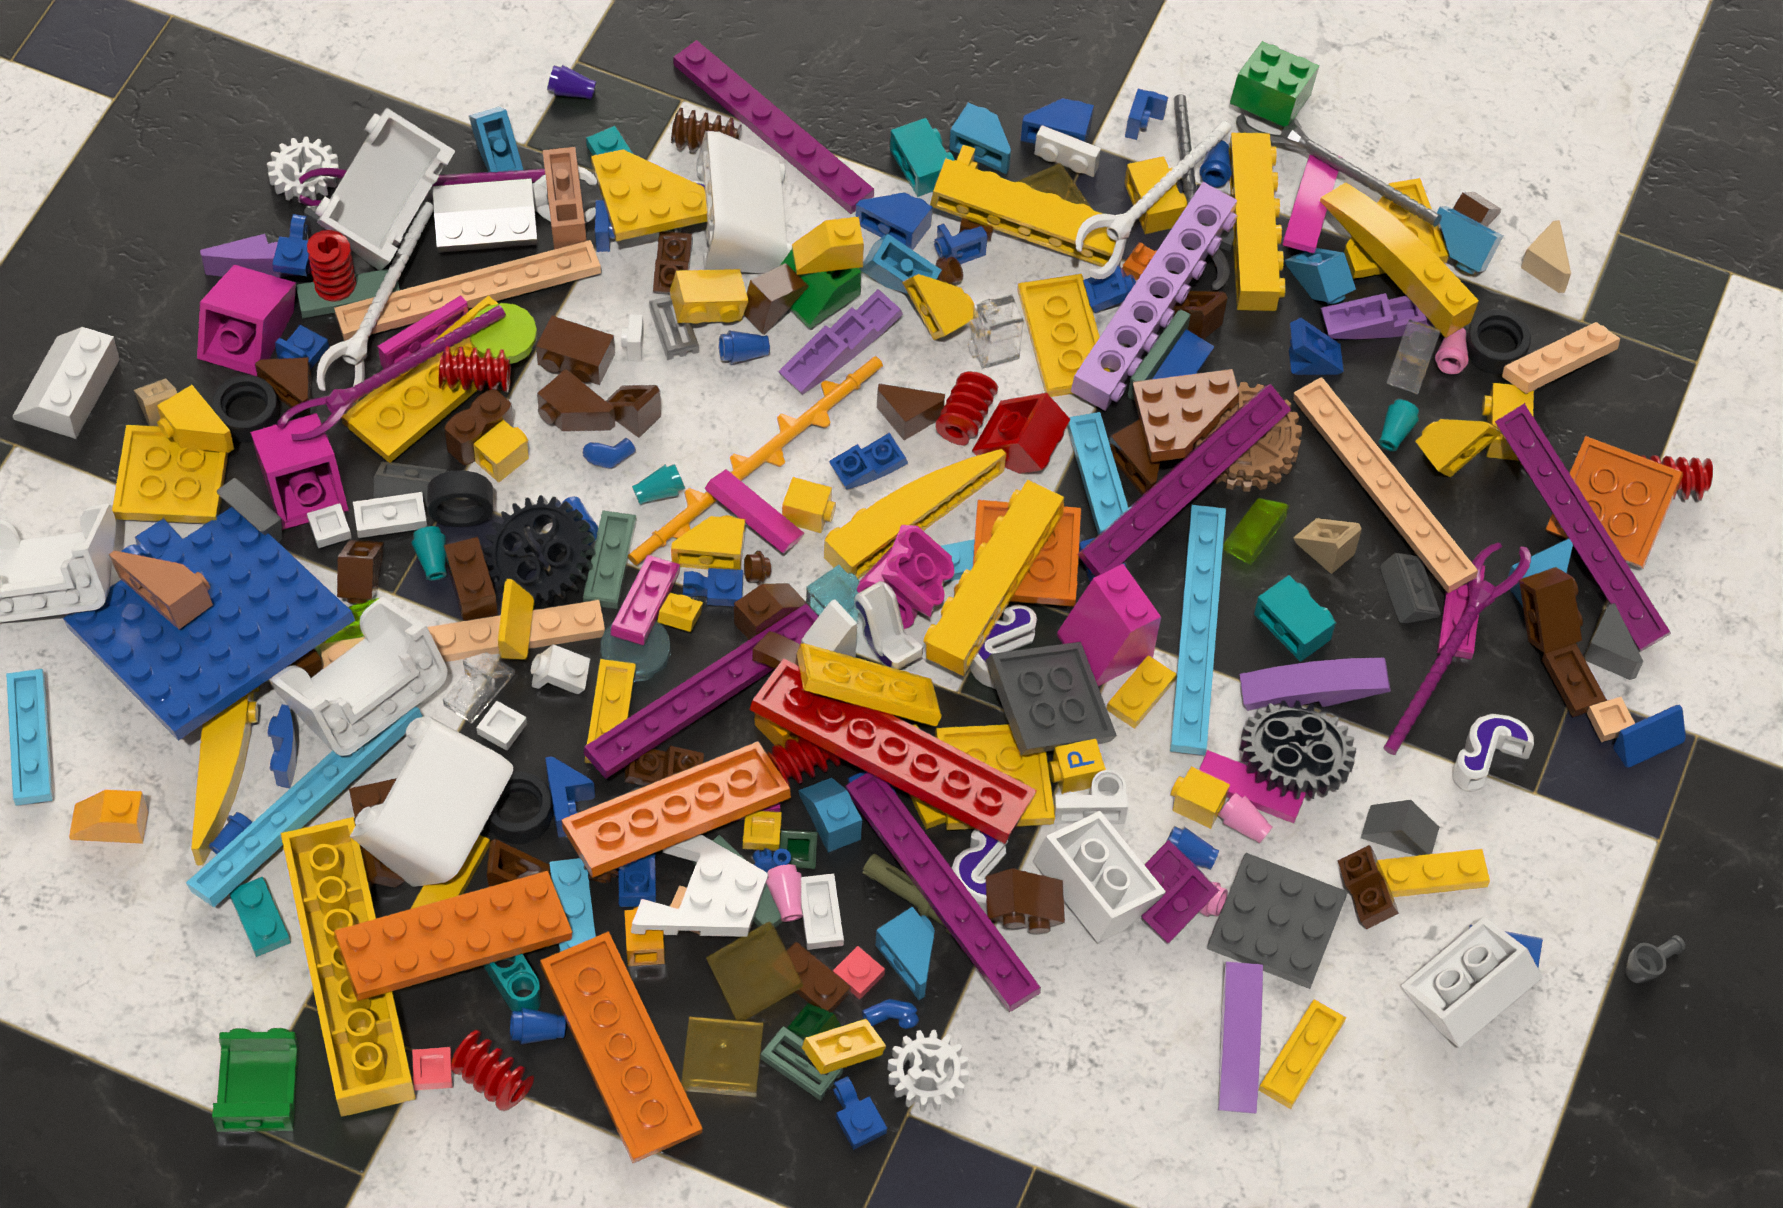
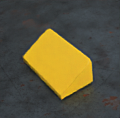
M507 579L504 585L498 633L499 655L501 658L526 659L534 599L530 593L512 579Z

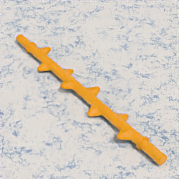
M874 356L853 374H848L846 379L840 384L826 380L823 381L821 387L824 397L797 419L781 413L777 417L780 433L750 457L737 454L731 455L730 461L733 471L730 473L742 481L764 462L778 467L784 465L785 460L782 448L811 424L824 428L830 426L827 411L854 389L858 390L865 380L883 367L882 361ZM688 488L684 492L687 508L661 529L653 531L650 538L628 554L629 560L637 566L646 559L647 555H651L660 546L664 547L670 538L678 539L690 530L689 523L714 504L717 499L708 492L702 493Z

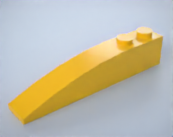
M1346 182L1320 198V202L1445 338L1471 323L1479 300L1423 241L1391 213Z
M999 449L935 470L900 487L875 502L869 508L860 509L854 514L851 521L841 528H834L828 533L824 540V559L852 585L868 573L880 558L893 547L901 525L918 526L925 531L1002 474L1005 469L1006 452Z
M261 685L202 724L191 846L196 865L205 864L211 852L209 844L215 840L223 829L234 803L245 768L251 737V724L258 722V703L253 702L254 692H260Z

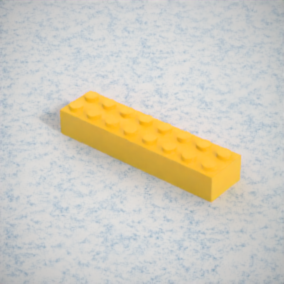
M353 817L281 833L341 1117L416 1099L392 991L357 1001L334 939V930L376 919L360 845L350 837L355 828Z

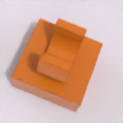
M1139 243L1123 264L1122 269L1127 276L1132 274L1134 279L1138 280L1157 250L1154 251L1144 246L1143 243Z

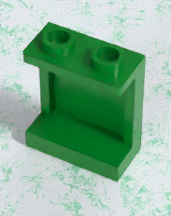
M235 1028L229 1032H220L221 1056L217 1103H213L212 1112L217 1132L294 1131L299 1045L295 1032H289L284 1028H271L267 1032H251L248 1029Z

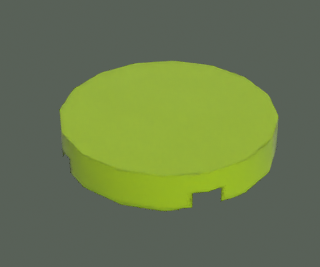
M500 303L490 305L479 311L474 319L498 305L503 308L506 314L504 318L470 336L472 349L477 347L479 357L483 358L486 349L490 348L493 358H497L500 349H504L506 358L510 359V364L519 362L531 353L532 347L537 340V328L534 318L527 310L515 304Z

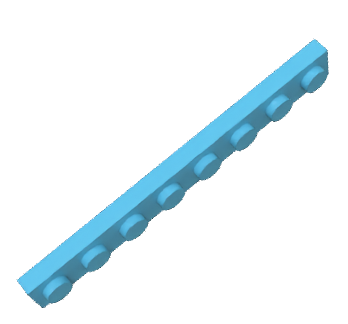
M1191 506L1170 745L1171 752L1206 755L1225 508Z
M416 706L350 755L341 756L331 751L186 882L189 890L212 907H215L283 845L281 833L301 829L405 734L408 725L414 719L422 717L419 708Z

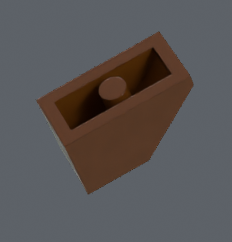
M567 369L537 393L540 417L547 424H554L561 431H611L615 427L614 407Z
M1138 420L1111 435L1110 447L1116 465L1143 496L1156 484L1160 461L1151 462L1141 422Z
M348 541L338 556L337 597L347 598V602L355 604L366 603L368 599H373L378 591L384 542Z
M789 583L761 584L734 603V624L750 640L804 604H807L809 607L811 606Z

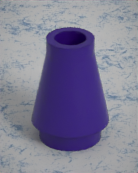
M554 65L547 90L554 92L556 96L579 97L591 100L597 81L591 80L565 65H562V67Z

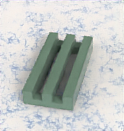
M783 1026L761 1053V1060L821 1101L827 1089L830 1090L834 1085L835 1079L842 1075L843 1068L829 1072L827 1076L825 1074L821 1075L806 1060L780 1044L784 1040L807 1056L802 1049L804 1040ZM775 1051L780 1056L791 1062L793 1065L801 1069L803 1072H805L821 1084L818 1085L813 1080H811L810 1078L802 1074L800 1071L792 1067L790 1064L779 1058L773 1052Z

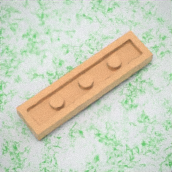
M1595 322L1505 365L1502 377L1527 394L1617 350L1620 338L1607 330L1606 327Z

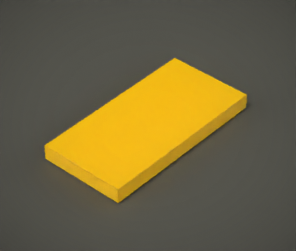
M1082 274L1018 283L1017 286L1043 388L1050 397L1074 394L1071 392L1074 375L1100 338ZM1103 368L1105 371L1110 372L1109 368Z
M800 644L796 654L805 691L937 727L941 719V713L931 678L809 644Z

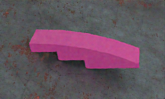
M1309 155L1283 241V246L1315 253L1327 213V208L1320 202V198L1334 189L1339 172L1338 169H1334L1329 164L1322 162L1321 159L1319 160L1314 157V155Z

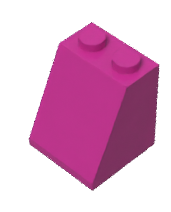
M233 265L200 301L197 359L257 376L255 363L262 359H270L275 349V342L281 337L294 312L296 282Z
M317 413L287 421L283 429L273 425L250 432L275 512L281 517L282 530L308 523L307 513L339 503L343 512L349 511L335 455L326 433L324 432L310 439L292 440L291 434L307 433L321 425Z
M1121 564L1092 579L1058 630L1057 637L1062 644L1081 642L1096 683L1100 686L1138 667L1148 655L1153 658L1161 616L1125 565Z

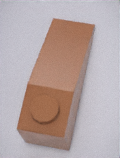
M575 147L543 150L554 250L585 242L587 240Z
M115 550L109 554L119 578L178 629L213 605L207 592L210 589V585L200 572L194 574L180 563Z

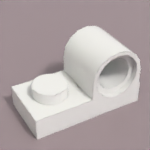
M1104 770L1097 773L1092 780L1090 795H1082L1078 792L1055 795L1054 824H1073L1098 811H1101L1111 824H1125L1128 811L1126 783L1121 774L1116 771ZM1101 791H1111L1114 795L1105 796L1101 794Z

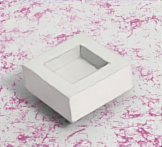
M629 314L628 327H622L621 347L627 348L628 361H641L643 315Z
M340 503L307 513L308 522L318 548L351 539L350 529Z
M496 701L476 727L477 734L508 750L527 725V719L520 713Z

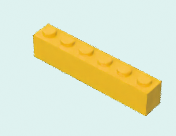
M1231 132L1229 143L1232 171L1229 179L1230 196L1237 200L1234 213L1238 215L1233 225L1237 310L1276 311L1279 298H1284L1285 278H1279V271L1283 270L1284 256L1283 251H1278L1277 244H1281L1282 227L1281 225H1276V218H1279L1280 199L1274 198V192L1278 190V172L1272 171V166L1276 165V146H1271L1270 133Z
M945 158L930 202L933 208L984 226H991L993 229L1101 267L1105 266L1113 254L1116 240L1111 239L1107 235V227L1092 230L1083 240L1082 251L1076 250V237L1082 223L1094 215L1103 213L1094 211L1085 204H1074L1063 200L1056 194L1037 191L1025 183H1015L1003 179L994 172H983L972 168L963 161H952Z
M1028 479L1021 491L1016 489L1013 492L1008 503L1009 510L1006 515L997 518L991 531V539L988 543L983 542L980 545L974 559L976 563L971 571L966 569L963 572L958 583V592L954 598L951 596L947 598L942 607V617L938 624H931L925 634L923 642L926 643V658L962 676L967 672L1063 516L1064 496Z

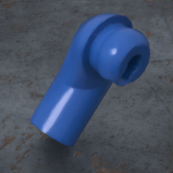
M625 438L613 447L590 442L584 446L582 453L583 457L593 465L613 468L633 454L636 449L633 443L628 438Z
M764 848L762 852L757 850L753 854L754 866L767 873L774 867L788 865L791 860V854L786 849H778L772 857V851L768 848Z
M887 999L862 1010L863 1019H867L871 1026L890 1018L898 1019L899 1025L904 1029L914 1027L919 1022V1018L915 1013L917 1009L909 1002Z

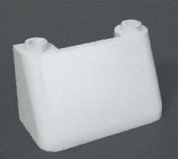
M388 108L383 111L381 116L374 113L364 129L369 132V135L332 197L329 199L325 196L315 211V214L320 216L317 221L319 225L326 230H333L343 234L350 243V249L378 270H382L390 263L398 249L396 246L401 242L407 227L432 185L437 181L444 165H448L455 153V150Z
M705 131L696 162L697 177L701 178V181L705 183L708 221L705 239H708V244H710L708 252L703 255L704 270L740 269L741 272L766 273L779 267L792 249V243L787 242L781 184L784 181L785 175L784 163L779 162L778 156L721 132Z
M110 504L91 506L83 511L80 518V526L83 532L20 540L14 526L0 519V622L92 611L104 605L110 588L112 561L109 554L114 550L116 519Z
M384 597L379 598L367 607L360 617V628L365 639L312 678L309 677L304 669L295 665L284 668L269 679L276 693L329 749L341 756L350 755L438 690L447 678V666L427 626Z
M425 716L414 719L406 729L405 734L407 737L405 743L413 751L383 804L364 808L356 817V826L350 835L353 840L402 877L412 887L444 883L452 879L459 872L513 772V765L502 755L432 717Z

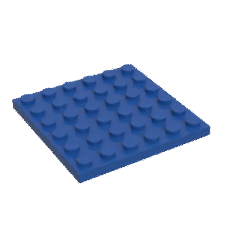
M233 507L217 516V520L209 521L185 537L177 546L167 549L158 558L183 564L194 574L200 572L210 585V589L207 592L213 605L182 628L178 629L122 580L109 588L106 601L99 609L70 613L63 618L67 628L178 741L355 621L352 611L269 533L267 535L262 534Z

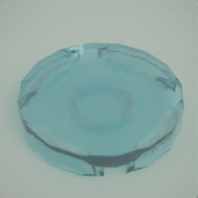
M657 621L644 645L611 636L612 624L604 631L600 642L602 659L636 664L633 682L646 681L654 677L653 674L657 673L660 669L662 671L667 666L671 655L670 639L665 628Z

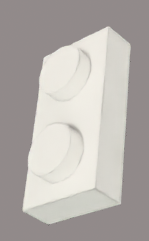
M1043 125L1040 127L1036 135L1035 155L1047 161L1071 168L1077 173H1084L1094 177L1099 167L1101 148Z
M422 492L353 502L358 538L418 530L427 527Z
M834 874L801 877V909L807 950L843 946L844 938Z

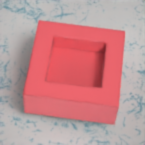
M857 946L833 972L851 986L852 994L861 999L885 975V968Z
M450 1047L412 1050L413 1085L415 1091L453 1088Z

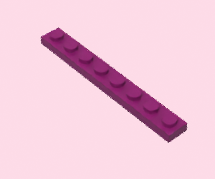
M696 40L673 57V64L676 68L848 213L852 214L856 211V204L859 200L874 197V188L700 42Z
M1271 384L1264 386L1077 555L1095 577L1119 566L1291 411L1290 407Z
M1525 403L1496 420L1497 427L1565 534L1573 543L1574 548L1610 604L1615 603L1640 652L1669 636L1671 632Z
M804 604L584 746V755L605 779L774 670L775 668L752 660L753 648L769 631L801 644V639L819 616L807 604Z
M869 772L847 784L846 790L854 804L1007 1010L1011 1012L1041 993L1040 985L889 784Z

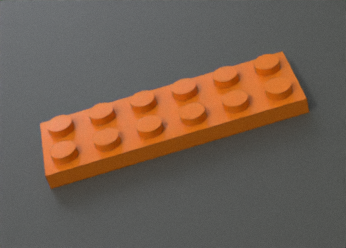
M755 742L561 819L563 831L593 878L791 798L790 787L759 742Z
M548 871L334 930V939L357 1001L565 942L572 939L573 932Z
M609 931L540 960V966L632 1163H636L701 1134L703 1128Z

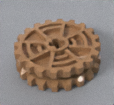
M1240 382L1238 387L1239 402L1232 410L1227 409L1220 416V422L1205 437L1201 436L1193 444V448L1195 449L1257 394L1264 385L1257 384L1255 388H1250L1247 382ZM1287 399L1284 400L1286 404L1291 408V403ZM1287 413L1212 482L1217 484L1223 481L1226 483L1227 489L1233 490L1235 486H1241L1243 491L1249 492L1251 486H1257L1260 490L1267 488V482L1269 481L1274 484L1279 483L1282 478L1281 473L1288 475L1292 470L1291 462H1296L1298 456L1297 451L1301 443L1299 437L1302 434V426L1295 425L1299 420L1298 413Z

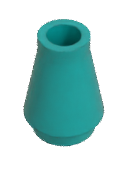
M1397 399L1388 406L1382 434L1378 441L1382 448L1388 451H1397L1400 443L1418 423L1419 409L1414 404L1406 400Z
M664 464L645 479L633 485L632 488L641 505L649 501L678 496V492L684 490L685 486L676 465L672 464L667 467Z
M428 526L416 530L413 533L414 539L411 544L425 571L426 579L434 581L446 577L444 550L446 536L436 526Z

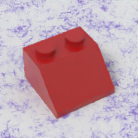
M1047 392L1001 400L972 452L978 456L1002 449L1006 452L1005 468L1018 474L1040 471L1048 465L1050 456L1057 443L1063 438L1064 431L1071 419Z

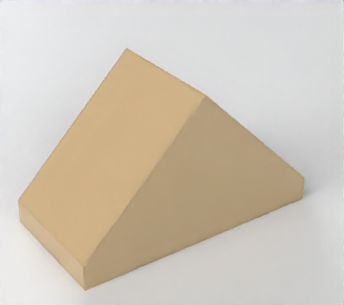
M1556 220L1527 248L1521 268L1556 292L1565 293L1571 276V269L1560 220Z
M165 378L134 390L148 425L158 426L157 421L160 420L157 405L177 394L176 388Z
M1316 518L1293 538L1297 545L1332 574L1355 554L1362 528L1359 523Z

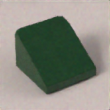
M781 829L780 849H786L790 852L791 860L789 864L795 865L796 868L815 869L818 831Z
M808 1003L787 1029L802 1040H805L806 1037L841 1027V1024L834 1013Z

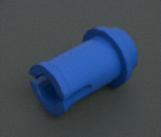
M236 812L234 816L229 815L227 817L228 823L215 840L209 844V848L217 855L243 832L252 821L239 812Z

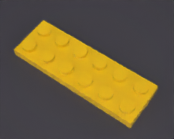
M488 295L435 340L462 327L467 322H471L477 313L484 308L499 303ZM470 337L450 347L452 356H456L459 347L464 348L466 357L470 356L472 351ZM441 352L417 367L410 369L408 372L401 374V376L392 379V381L383 384V386L374 389V391L354 405L347 414L342 416V423L386 461L391 463L476 392L477 389L473 381L470 389L464 390L460 380L454 390L449 388L447 380H445L443 387L439 388L440 357L443 354Z

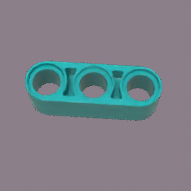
M523 954L483 965L512 1011H520L521 1007L533 1010L539 1009L541 1005L540 983ZM505 960L514 963L508 968L497 966V964ZM523 989H528L532 991V993L527 997H518L515 995L518 991Z

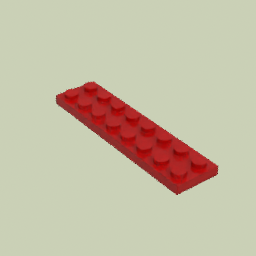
M786 659L781 661L754 697L749 709L1006 844L1037 792L1034 788L892 714L805 691L799 666Z

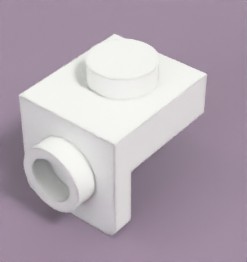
M553 644L543 653L537 654L532 662V687L539 689L546 683H550L575 694H580L585 690L590 659Z

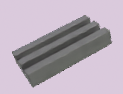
M671 296L649 301V309L667 360L674 359L676 354H679L680 357L686 356L688 351H692L693 354L699 353V344L691 323H682L688 342L683 343L670 307V304H673ZM658 307H663L676 345L671 346Z

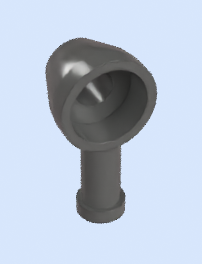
M1674 935L1659 947L1649 943L1638 944L1629 954L1625 967L1627 977L1634 983H1644L1659 977L1666 969V959L1685 950L1683 939L1680 936Z

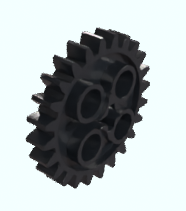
M539 495L537 504H534L527 497L525 498V507L522 509L516 503H513L514 513L512 515L504 511L501 512L505 520L503 524L492 523V526L497 530L496 535H486V539L493 544L491 547L483 549V552L488 557H491V559L485 561L487 569L491 570L489 573L491 581L496 583L495 588L499 592L504 593L505 581L507 579L514 580L532 595L536 608H539L542 598L550 606L553 605L554 595L556 594L565 600V589L570 588L575 592L578 590L574 583L576 578L586 581L587 577L581 572L582 568L593 567V564L586 559V556L596 553L590 545H587L595 540V537L590 532H586L591 527L585 519L582 520L583 515L577 509L573 510L569 502L565 501L561 505V502L554 496L548 503L542 495ZM553 523L550 531L542 534L544 526ZM528 526L533 538L541 545L539 547L540 552L553 571L552 576H549L545 564L538 558L539 552L526 533ZM523 540L521 547L516 551H512L513 545ZM567 551L566 557L562 561L556 562L557 556L561 552ZM537 568L535 576L526 580L528 572Z
M1284 700L1281 702L1280 709H1277L1270 703L1268 704L1267 712L1257 709L1255 718H1248L1247 726L1243 727L1239 751L1243 752L1241 762L1248 763L1247 773L1258 772L1256 782L1259 783L1267 780L1269 782L1267 790L1271 791L1278 786L1281 788V796H1285L1290 790L1294 792L1296 799L1300 798L1301 792H1306L1311 799H1314L1316 790L1327 796L1330 787L1338 790L1341 781L1347 782L1355 762L1356 748L1352 747L1354 737L1347 736L1348 726L1337 727L1338 716L1330 719L1326 717L1327 709L1317 713L1314 711L1313 703L1307 709H1304L1298 700H1296L1294 707H1289Z

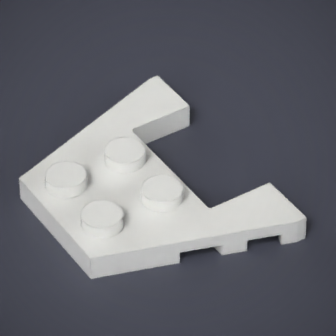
M701 834L663 849V853L695 861L697 864L680 908L676 909L641 899L632 922L631 933L645 934V930H663L664 935H677L680 930L700 931V936L747 937L766 887L768 874Z

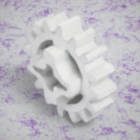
M304 137L302 143H298L295 138H292L291 146L287 147L281 143L279 145L280 153L272 152V161L267 162L270 184L275 186L277 194L285 192L286 200L292 199L293 196H298L299 200L300 195L309 196L311 200H316V194L319 192L324 196L328 195L327 186L336 187L335 178L337 177L330 176L314 177L303 184L299 182V178L303 174L314 169H339L337 154L332 153L330 145L322 148L320 139H317L312 144L309 143L308 137Z
M919 1030L916 1033V1040L912 1041L909 1037L904 1036L902 1041L903 1048L894 1046L892 1056L895 1059L888 1060V1070L892 1072L889 1074L888 1082L889 1085H897L894 1093L896 1098L904 1094L907 1096V1107H910L916 1101L920 1103L919 1107L922 1112L925 1111L927 1104H933L934 1109L940 1111L941 1101L944 1100L951 1106L954 1104V1093L963 1095L965 1088L963 1083L968 1082L969 1071L965 1070L968 1067V1057H959L962 1052V1046L957 1044L951 1047L950 1035L947 1034L940 1040L937 1039L936 1030H932L930 1037L924 1038L923 1033ZM909 1060L911 1068L908 1070V1074L904 1075L903 1067L906 1061ZM952 1066L953 1076L951 1080L948 1082L947 1075L945 1073H947L949 1067Z

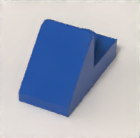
M1302 318L1290 323L1291 346L1289 347L1291 372L1293 374L1334 375L1344 372L1341 345Z
M546 757V770L558 837H564L567 835L563 831L561 819L577 813L575 802L595 798L594 782L556 758Z

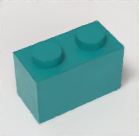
M926 118L891 130L890 151L916 196L920 197L933 192L945 158L955 161L951 152H946L942 146L939 131L936 128L932 129Z
M1290 575L1258 596L1254 615L1300 662L1331 640L1336 624L1332 614L1325 607H1320L1310 596L1307 588L1303 584L1297 583Z

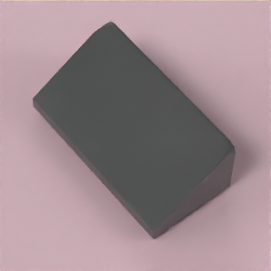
M383 461L374 476V499L422 492L424 506H427V486L431 479L441 473L449 472V470Z
M233 478L217 490V494L262 534L267 535L269 533L277 542L282 540L281 517L238 479Z
M1394 553L1380 566L1400 623L1437 618L1441 615L1426 570L1419 556Z

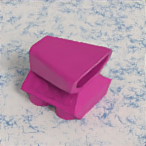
M901 525L893 547L859 581L857 592L860 593L879 581L888 583L896 594L903 626L906 629L914 623L918 611L931 617L934 607L943 602L945 597L943 584L954 575L952 556L918 526Z

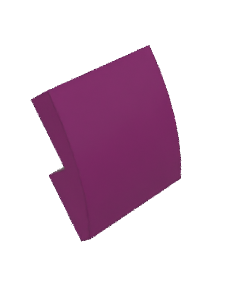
M1167 840L1145 864V867L1166 893L1142 914V918L1167 943H1170L1220 890L1175 844Z

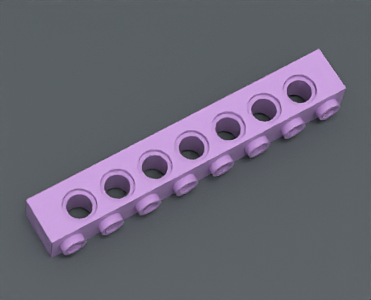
M1202 182L1074 375L1071 388L1072 393L1105 411L1112 400L1115 402L1120 400L1127 386L1124 382L1128 376L1132 377L1143 360L1140 358L1145 351L1149 353L1158 340L1159 335L1156 333L1160 327L1166 329L1175 314V311L1172 310L1177 302L1182 304L1191 289V286L1188 284L1192 278L1196 280L1200 278L1207 264L1204 261L1208 254L1211 256L1215 255L1222 242L1221 234L1224 230L1229 232L1238 217L1234 213L1237 204L1235 198ZM1185 247H1191L1194 250H1188ZM1169 271H1176L1179 274H1172ZM1153 295H1160L1163 298H1156ZM1136 319H1143L1147 321V323H1141ZM1126 343L1129 344L1131 347H1123L1120 344ZM1103 368H1111L1115 372H1107Z

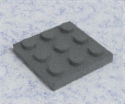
M1081 642L993 653L986 659L988 669L1021 755L1054 751V748L1057 746L1095 738L1098 744L1111 742L1117 736Z
M1245 853L1207 949L1241 963L1263 965V971L1311 989L1348 891Z

